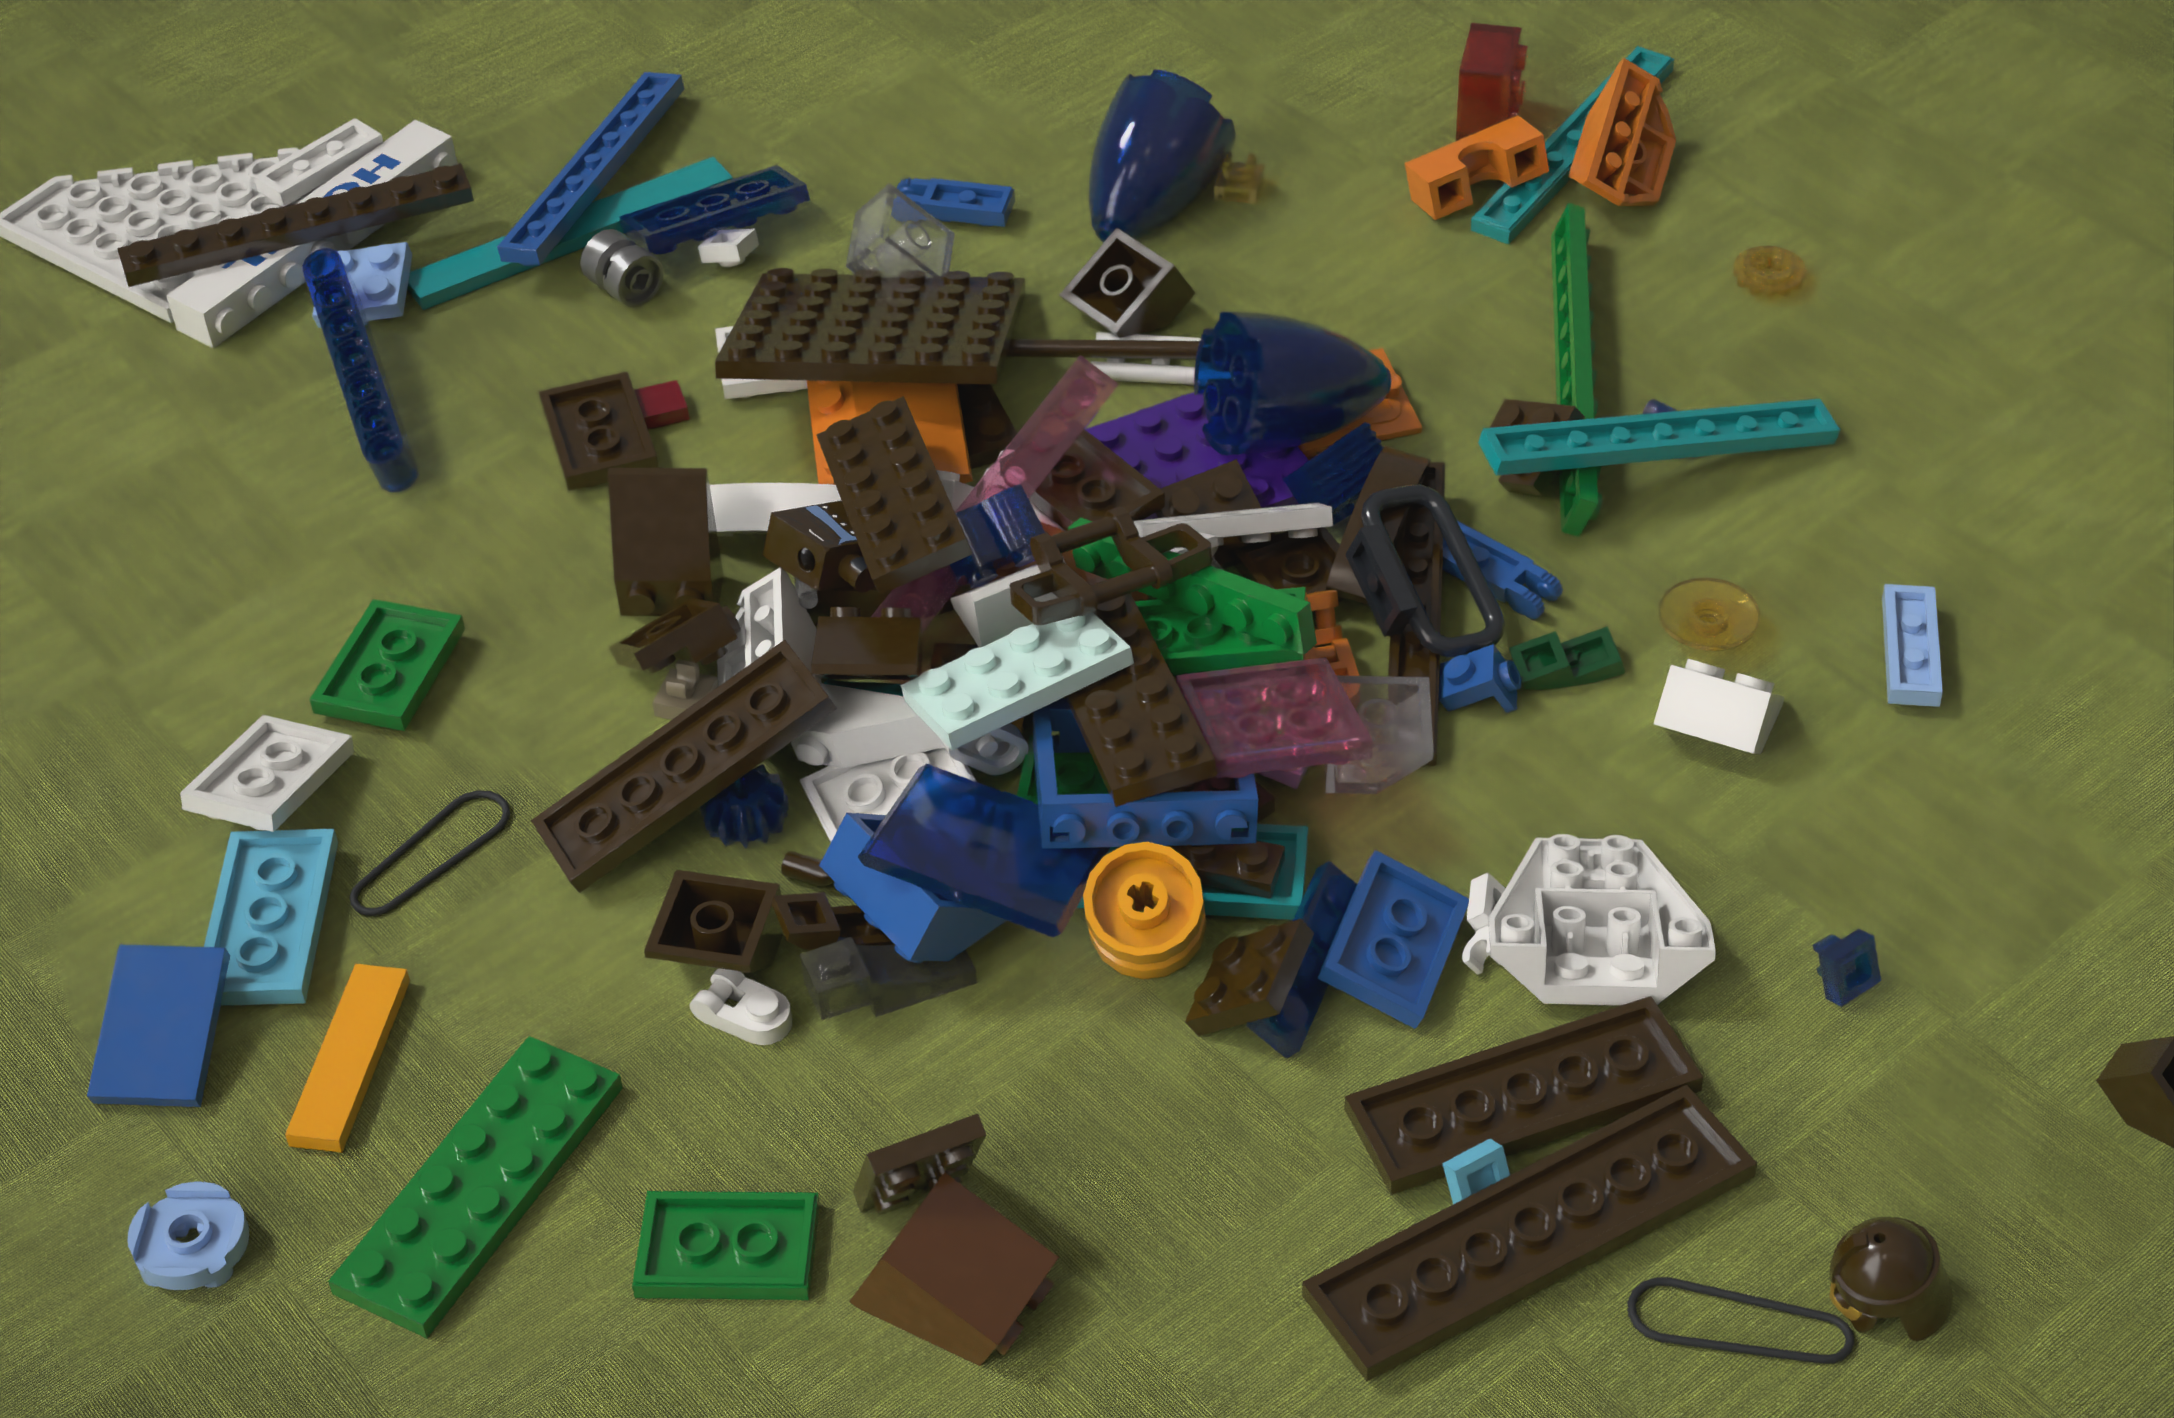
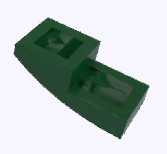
M1608 626L1562 643L1557 632L1553 631L1509 648L1524 689H1561L1591 684L1626 673Z

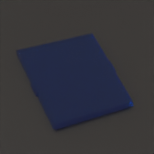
M925 764L918 768L858 855V859L863 866L942 895L941 897L958 904L979 909L1054 938L1063 933L1083 897L1090 872L1107 854L1110 847L1043 849L1038 805L1006 791L1002 792L930 764ZM1053 826L1051 827L1052 836L1068 835V832L1053 833Z

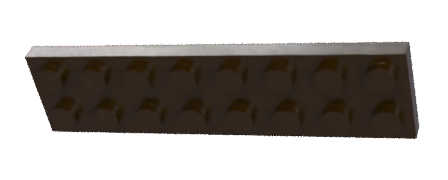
M1685 1085L1303 1281L1302 1297L1366 1382L1754 1178L1757 1162L1697 1095Z

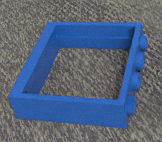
M1239 694L1183 696L1208 746L1215 749H1229L1236 791L1163 792L1137 801L1127 802V804L1115 807L1110 794H1057L1054 753L1090 751L1066 698H1061L1034 711L1033 751L1042 849L1121 847L1126 844L1151 842L1164 846L1256 843L1258 794ZM1225 728V731L1214 732V729ZM1052 731H1059L1058 735H1052ZM1053 826V833L1068 832V835L1052 836L1051 827ZM1232 828H1243V831L1231 830Z

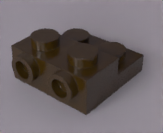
M691 598L608 648L618 665L640 671L648 669L649 673H655L666 668L676 659L692 663L700 661L701 665H707L718 660L728 652L726 645L738 639L736 634L741 631L736 617L727 606L721 607L720 603Z

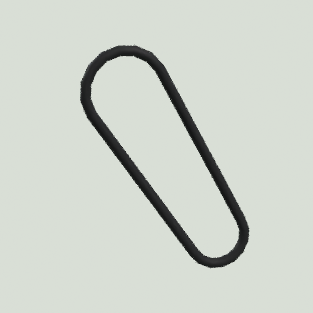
M482 790L468 792L454 799L355 885L349 897L353 909L365 916H378L397 907L498 834L508 823L511 812L508 802L499 794ZM476 798H489L501 806L503 812L501 820L493 828L389 903L378 908H366L360 905L358 902L360 891L459 805Z
M1655 1277L1643 1281L1632 1290L1627 1302L1628 1317L1634 1327L1647 1338L1662 1343L1821 1364H1834L1844 1360L1851 1354L1855 1344L1853 1331L1848 1323L1836 1315L1671 1277ZM1656 1286H1671L1832 1323L1840 1328L1845 1335V1345L1838 1353L1821 1355L1662 1334L1651 1330L1642 1323L1637 1315L1636 1303L1639 1296L1647 1289Z

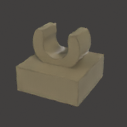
M677 660L676 669L670 668L652 702L655 717L674 719L718 687L717 677L699 674V665L697 663Z

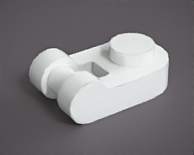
M718 968L711 976L712 985L709 989L700 990L689 1005L691 1012L700 1021L757 1045H769L782 1040L792 1027L791 1008L786 996L772 988L746 978L741 971ZM728 998L738 1002L734 1008L724 1003Z

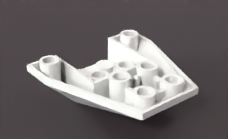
M1558 834L1550 838H1535L1491 912L1488 922L1490 955L1544 1004L1624 1005L1652 996L1658 1005L1715 960L1716 954L1709 919L1643 840L1630 839L1621 835H1611L1604 839H1583L1568 834Z

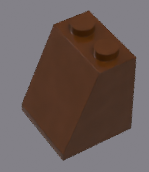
M944 1172L849 1302L868 1314L981 1366L994 1350L1004 1356L1025 1327L1016 1320L1025 1306L1035 1311L1055 1283L1046 1275L1059 1257Z

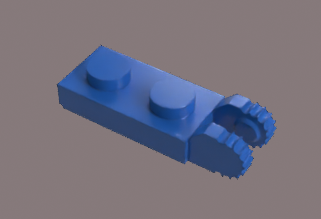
M904 178V180L898 183L896 188L897 196L891 199L889 209L891 210L890 213L897 217V219H906V221L915 222L921 217L938 219L944 222L956 221L981 224L983 226L1005 227L1015 203V190L1009 186L936 178H931L930 180Z
M1457 521L1496 599L1504 603L1507 601L1517 613L1525 615L1531 620H1536L1545 609V603L1542 602L1541 597L1549 602L1551 600L1554 602L1562 594L1564 589H1562L1563 585H1561L1560 580L1553 576L1552 573L1549 574L1548 571L1535 565L1534 560ZM1443 537V571L1465 582Z

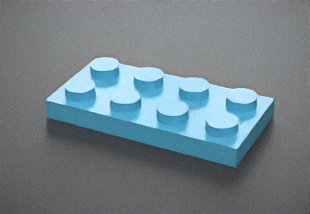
M334 829L275 830L274 832L235 831L230 833L204 947H224L230 954L221 1006L306 1003L338 846Z

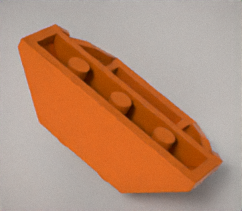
M1623 58L1586 117L1569 177L1617 206H1654L1660 199L1676 143L1669 111L1660 95L1663 92L1660 79Z

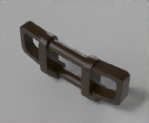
M1120 506L1107 511L1105 517L1053 536L1045 532L1030 539V548L1041 573L1010 583L1011 604L1034 625H1045L1076 616H1083L1096 611L1097 605L1149 586L1155 589L1167 586L1174 581L1209 566L1212 563L1211 543L1185 523L1140 537L1129 512ZM1112 537L1122 560L1133 571L1090 586L1089 583L1063 562L1062 553ZM1178 547L1188 550L1170 560H1167L1161 554ZM1051 592L1058 597L1044 602L1034 600V598Z

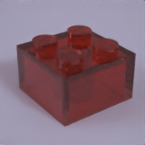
M1471 23L1459 70L1456 141L1517 115L1520 116V106H1523L1526 81L1522 80L1523 71L1526 70L1528 45H1521L1522 27Z

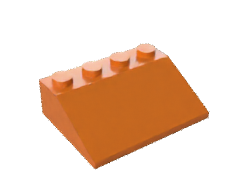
M807 380L818 484L835 485V482L816 435L826 431L830 425L837 421L853 419L869 412L880 402L893 401L902 396L906 400L936 470L960 474L959 482L963 484L973 481L957 383Z

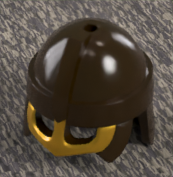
M1875 1217L1853 1227L1837 1244L1830 1262L1831 1286L1829 1298L1836 1308L1850 1320L1856 1331L1867 1332L1871 1330L1878 1318L1899 1317L1909 1338L1913 1341H1922L1936 1333L1943 1326L1952 1307V1288L1943 1267L1938 1245L1924 1227L1903 1218Z

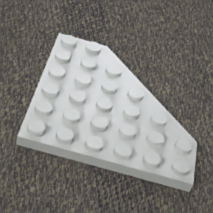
M278 149V157L254 159L253 153L218 157V164L194 167L193 160L158 164V171L134 174L132 167L98 171V179L74 181L72 175L56 176L0 213V237L172 323L174 319L166 295L203 269L128 287L117 248L131 245L139 240H152L173 235L184 229L193 230L217 224L225 219H237L258 214L269 208H282L283 206L257 190L254 176L294 154L299 149ZM317 187V188H315L314 190L310 191L309 193L303 195V196H302L299 200H297L296 202L290 203V204H288V205H286V206H290V205H294V204L298 203L299 201H301L302 199H304L306 196H308L309 194H311L313 191H315V190L318 189L319 187Z

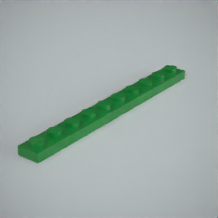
M1568 202L1551 234L1556 399L1559 405L1575 406L1585 416L1584 419H1594L1598 409V400L1593 398L1597 371L1592 368L1595 340L1591 339L1590 332L1594 320V312L1589 310V300L1593 289V284L1588 282L1591 255L1587 254V243L1590 236V228L1586 227L1585 207ZM1601 466L1559 470L1561 532L1579 537L1589 520L1594 521L1597 518L1603 500L1602 493L1598 492L1597 486Z

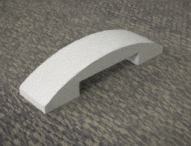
M734 483L710 485L718 536L767 533L771 512L841 500L836 485Z

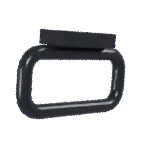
M1404 485L1371 494L1364 502L1361 519L1363 527L1358 531L1345 556L1383 636L1401 634L1406 625L1410 624L1420 643L1432 653L1443 657L1465 655L1492 644L1496 646L1504 634L1505 621L1503 613L1444 497L1434 489L1424 485ZM1408 504H1419L1431 512L1484 619L1485 628L1482 631L1458 637H1446L1435 630L1381 519V512L1383 510Z

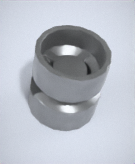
M608 229L596 234L587 243L582 252L580 264L586 278L601 289L606 290L623 305L631 308L642 306L656 295L662 284L664 271L659 259L644 248L637 246L633 240L617 230Z

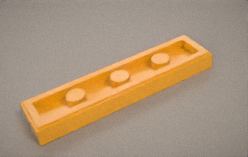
M355 963L285 1133L289 1147L343 1153L409 986L410 978L407 969Z

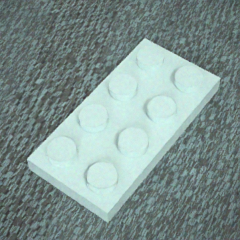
M1091 612L1083 616H1076L1045 625H1034L1032 623L1028 626L1019 627L1009 635L986 646L972 649L964 656L937 669L925 671L919 677L902 684L901 688L905 702L951 750H954L1134 664L1131 647Z

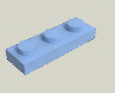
M1884 584L1882 608L1888 704L1940 707L1943 690L1935 587Z

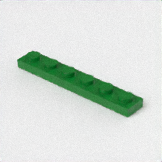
M1079 518L1068 527V530L1092 521ZM1112 537L1093 542L1072 551L1076 568L1107 580L1133 571L1122 560ZM1170 550L1161 553L1167 560L1181 555ZM1211 565L1158 589L1149 586L1138 590L1141 593L1303 655L1317 644L1310 602Z

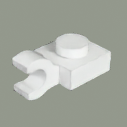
M1490 873L1471 880L1467 908V921L1476 933L1466 944L1462 959L1477 975L1483 973V964L1487 956L1489 955L1493 958L1490 955L1489 916L1506 889Z

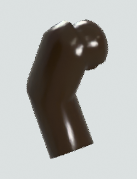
M789 851L785 855L781 866L783 876L818 887L835 883L819 866L822 859L794 851Z

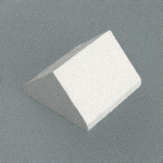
M1037 564L950 598L955 611L979 647L986 646L1003 638L1019 627L1032 624L1011 604L1009 585L1012 582L1041 573ZM1051 592L1034 598V600L1044 602L1058 597Z

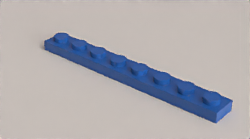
M644 72L500 242L497 248L501 262L520 263L523 266L541 265L684 91L682 75Z

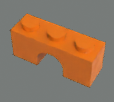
M1519 115L1405 163L1411 200L1434 220L1472 205L1473 199L1470 186L1474 183L1493 179L1503 181L1512 188L1549 172L1544 135Z

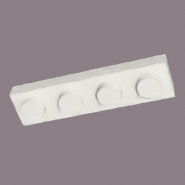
M1320 503L1133 521L1140 537L1185 523L1198 533L1216 535L1219 546L1224 545L1223 537L1241 535L1242 542L1255 543L1270 541V532L1288 531L1289 538H1306L1317 536V528L1333 526L1332 507Z

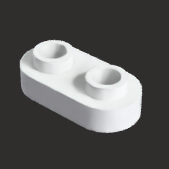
M1011 723L954 750H951L942 741L949 755L954 760L989 775H1001L1013 770L1025 759V754L1028 753L1027 742L1019 729Z

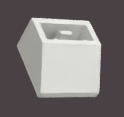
M1687 659L1685 668L1674 665L1670 666L1654 725L1750 753L1761 754L1785 698L1784 696L1772 693L1775 683L1737 673L1735 682L1723 679L1725 669Z

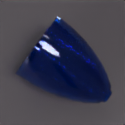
M1154 69L1151 75L1134 77L1130 73L1120 84L1099 129L1089 174L1088 204L1091 225L1096 236L1102 242H1105L1116 228L1137 240L1167 224L1205 189L1231 152L1236 141V130L1232 119L1223 118L1218 110L1209 102L1213 95L1193 81L1175 73Z
M1220 312V319L1213 329H1204L1195 361L1194 393L1195 395H1203L1208 423H1204L1202 431L1210 446L1222 455L1266 453L1293 448L1319 440L1363 418L1384 400L1391 389L1390 371L1385 367L1381 359L1364 346L1320 325L1268 313Z

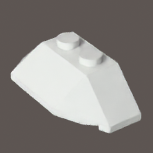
M780 567L742 590L737 603L741 608L735 616L741 631L736 634L738 639L726 645L728 652L717 660L718 687L783 640L787 641L811 673L817 629L788 574ZM813 675L817 682L821 683V679Z

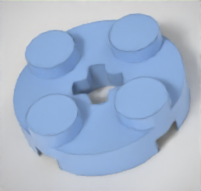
M182 1183L165 1190L167 1198L158 1201L152 1208L148 1201L138 1210L129 1227L128 1247L146 1284L169 1290H189L202 1286L209 1288L218 1287L225 1284L231 1278L233 1266L239 1262L246 1250L249 1240V1226L240 1204L231 1199L229 1191L214 1183ZM197 1228L199 1236L193 1241L180 1243V1241L176 1240L177 1237H185L189 1229Z

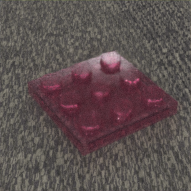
M1326 657L1176 675V683L1215 758L1218 772L1217 778H1242L1253 773L1277 770L1295 771L1301 767L1324 764L1344 765L1351 761L1372 758L1373 740Z

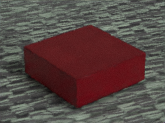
M678 380L634 389L647 429L690 420L688 407Z

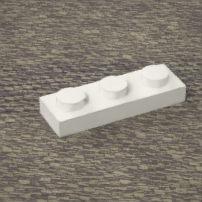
M354 118L255 175L254 179L257 190L285 207L328 182L383 143L382 134Z

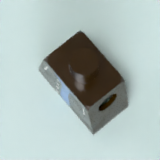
M842 500L771 512L763 556L814 590L825 591L852 586L858 592L865 593L875 587Z

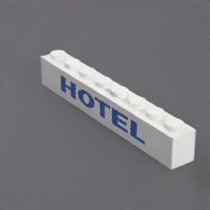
M414 120L298 203L305 202L314 197L323 198L347 192L355 187H367L388 182L399 176L408 177L432 171L440 166L457 165L452 136ZM384 224L203 269L166 295L176 330L211 348H215L320 272L323 254L350 250Z

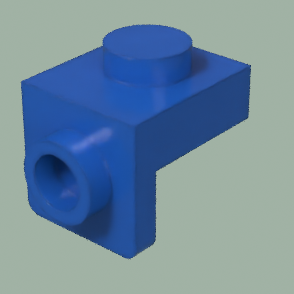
M1494 644L1440 663L1439 700L1448 712L1491 696L1495 697L1506 713L1517 709V689L1521 688L1519 671L1513 661L1505 660Z

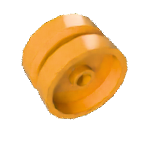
M1151 842L1126 844L1105 855L1090 872L1083 899L1091 942L1102 961L1117 972L1143 980L1166 977L1186 966L1201 948L1207 927L1201 880L1189 860L1174 849Z

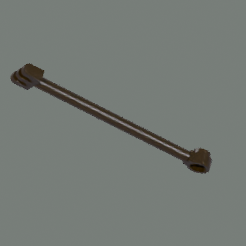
M1239 327L1238 341L1011 339L1006 357L1237 360V374H1263L1270 364L1268 358L1270 357L1271 331L1264 327Z

